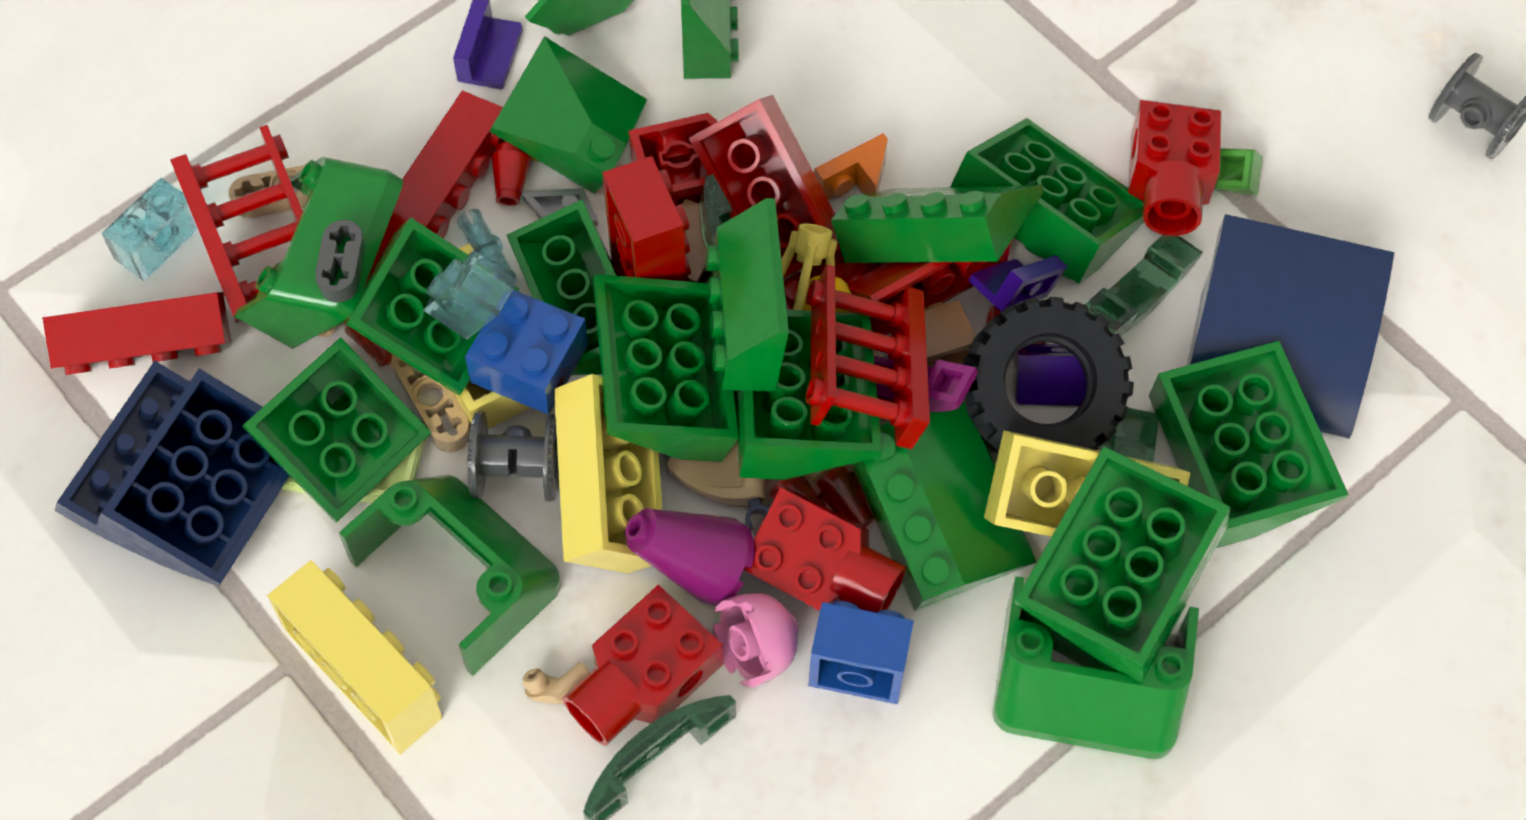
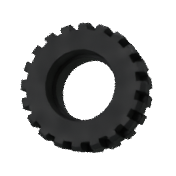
M1049 297L1047 300L1032 298L1024 300L1016 306L1011 305L1004 309L976 335L969 346L970 349L964 358L963 365L975 367L978 374L964 400L970 419L983 441H987L994 447V452L999 453L1003 430L1098 450V447L1114 436L1117 432L1116 427L1120 421L1125 420L1129 410L1126 404L1128 397L1133 395L1134 382L1129 381L1128 371L1132 370L1133 367L1130 356L1125 357L1120 347L1125 344L1119 333L1115 335L1111 333L1106 327L1109 321L1101 314L1094 316L1087 311L1088 306L1077 301L1073 304L1065 303L1064 299L1060 297ZM1039 342L1055 343L1070 351L1079 361L1086 380V392L1079 408L1069 418L1052 424L1037 423L1023 417L1010 403L1005 389L1006 371L1014 355L1022 348Z

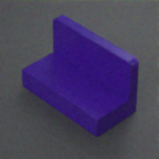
M472 0L453 61L457 82L503 89L523 29L520 22L493 18L490 0Z
M1057 255L1025 266L1019 260L1013 259L973 272L968 280L996 308L1003 311L1011 305L1021 304L1024 300L1032 298L1040 300L1047 297L1068 266Z
M1030 344L1014 355L1013 360L1017 367L1016 401L1018 404L1081 405L1086 392L1085 375L1079 361L1066 348L1058 344Z

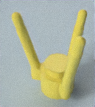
M804 223L799 225L798 231H791L789 245L781 259L783 277L795 252L797 253L796 259L803 263L793 310H803L812 266L821 265L824 258L825 267L827 264L835 266V251L838 241L831 239L833 232L826 227Z

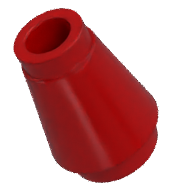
M503 142L497 145L496 152L491 156L496 202L504 206H516L520 204V198L532 158L510 143Z

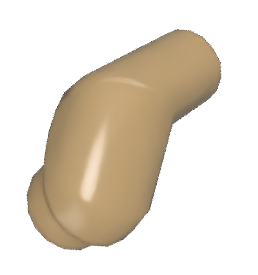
M578 662L560 678L547 676L540 669H531L523 676L522 684L525 688V694L535 702L563 704L562 697L590 672L581 662Z

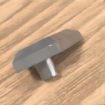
M583 188L522 192V200L540 219L582 199L596 226L598 225L597 218Z

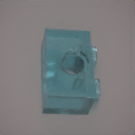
M159 178L101 234L114 260L145 281L198 228L183 192L163 178Z
M473 250L462 261L454 258L444 273L440 271L426 290V293L431 298L423 311L465 339H469L498 316L518 280Z

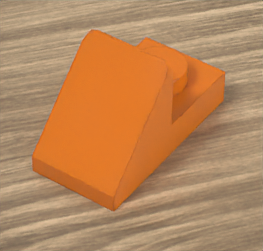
M884 133L814 168V174L827 199L834 196L841 197L848 193L855 185L862 194L879 191L888 138Z

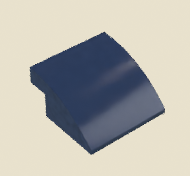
M1225 214L1218 231L1212 266L1201 293L1187 365L1280 341L1320 431L1350 439L1373 360L1395 252Z
M154 360L58 499L54 511L104 539L159 565L220 586L286 483L289 475L242 427L262 406L200 368L191 381H188Z

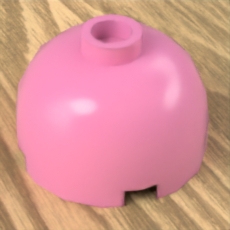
M745 593L722 600L716 606L714 613L721 611L720 622L713 625V635L723 644V664L731 674L737 668L741 676L746 679L739 683L746 687H756L771 681L787 670L793 662L797 651L798 623L794 615L781 602L768 594Z

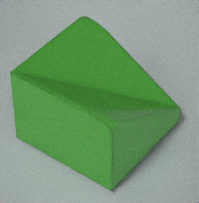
M1220 148V172L1214 190L1258 195L1263 156L1255 149Z

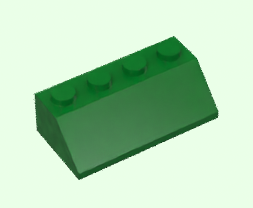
M766 198L718 226L714 245H707L706 271H713V277H709L708 303L716 304V310L711 312L710 334L711 337H718L719 343L714 344L713 371L721 372L722 390L776 392L789 329L775 199Z
M581 199L506 235L532 297L586 320L588 346L572 375L601 374L593 277L595 274L619 276L598 228Z

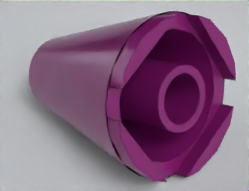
M645 508L632 516L626 526L625 534L629 549L702 603L717 606L722 600L735 596L745 583L739 580L744 566L752 567L754 539L751 529L732 517Z

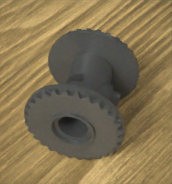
M1474 53L1464 61L1450 78L1436 99L1428 117L1433 123H1436L1450 108L1460 113V119L1466 127L1470 129L1483 128L1495 136L1485 153V157L1494 159L1525 123L1526 96L1517 105L1475 78L1474 75L1482 62L1483 56L1479 53Z
M475 412L471 422L468 443V485L470 495L475 499H481L485 488L486 476L510 477L513 474L518 475V477L543 478L545 501H554L559 484L556 415H548L545 437H535L531 435L529 429L520 425L508 427L502 435H488L485 412Z

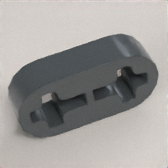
M335 221L325 229L322 235L315 277L322 296L328 301L335 303L351 299L356 294L360 283L365 255V241L361 229L353 221ZM344 237H350L351 241L346 242L344 253H340L337 244L342 243ZM340 268L344 278L338 281V285L333 286L330 281H335L337 270Z

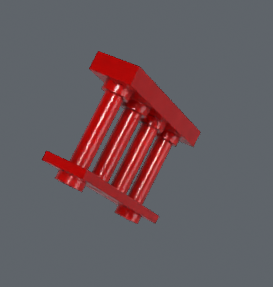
M268 125L259 127L264 142L263 145L201 167L199 163L191 166L187 154L170 159L233 317L238 308L257 297L259 290L255 288L256 281L248 283L247 280L238 282L232 267L240 265L239 260L290 242L303 212L282 160L289 158L280 134L272 137ZM271 160L280 183L217 206L215 202L206 204L201 189L209 187L208 182ZM287 199L295 222L232 244L231 241L222 244L216 228L224 226L223 221ZM234 317L236 323L241 322V320Z
M827 264L819 279L811 281L806 295V304L811 306V380L806 392V403L811 404V424L820 426L832 405L890 420V424L895 426V445L912 450L930 423L924 291L907 287L899 302H893L892 305L835 290V266ZM835 308L886 321L887 326L891 327L892 336L836 322ZM836 340L887 353L888 358L892 359L893 369L836 354ZM836 373L889 386V391L893 392L894 403L836 388Z

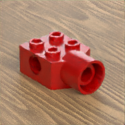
M1140 100L1131 131L1128 193L1144 201L1143 220L1150 230L1161 235L1180 236L1194 231L1201 224L1203 205L1209 204L1220 172L1221 110Z
M709 113L629 130L631 161L635 162L652 156L658 170H666L672 183L673 195H671L675 206L682 205L684 199L712 209L725 207L689 140L691 136L718 122Z
M780 487L754 538V560L752 567L744 566L743 570L818 611L821 609L822 602L832 604L835 601H845L855 604L859 607V610L878 613L882 610H888L904 579L907 567L869 548V529L792 489Z
M658 584L592 644L595 668L563 696L562 701L575 721L594 740L603 746H607L635 719L659 726L723 665V644Z

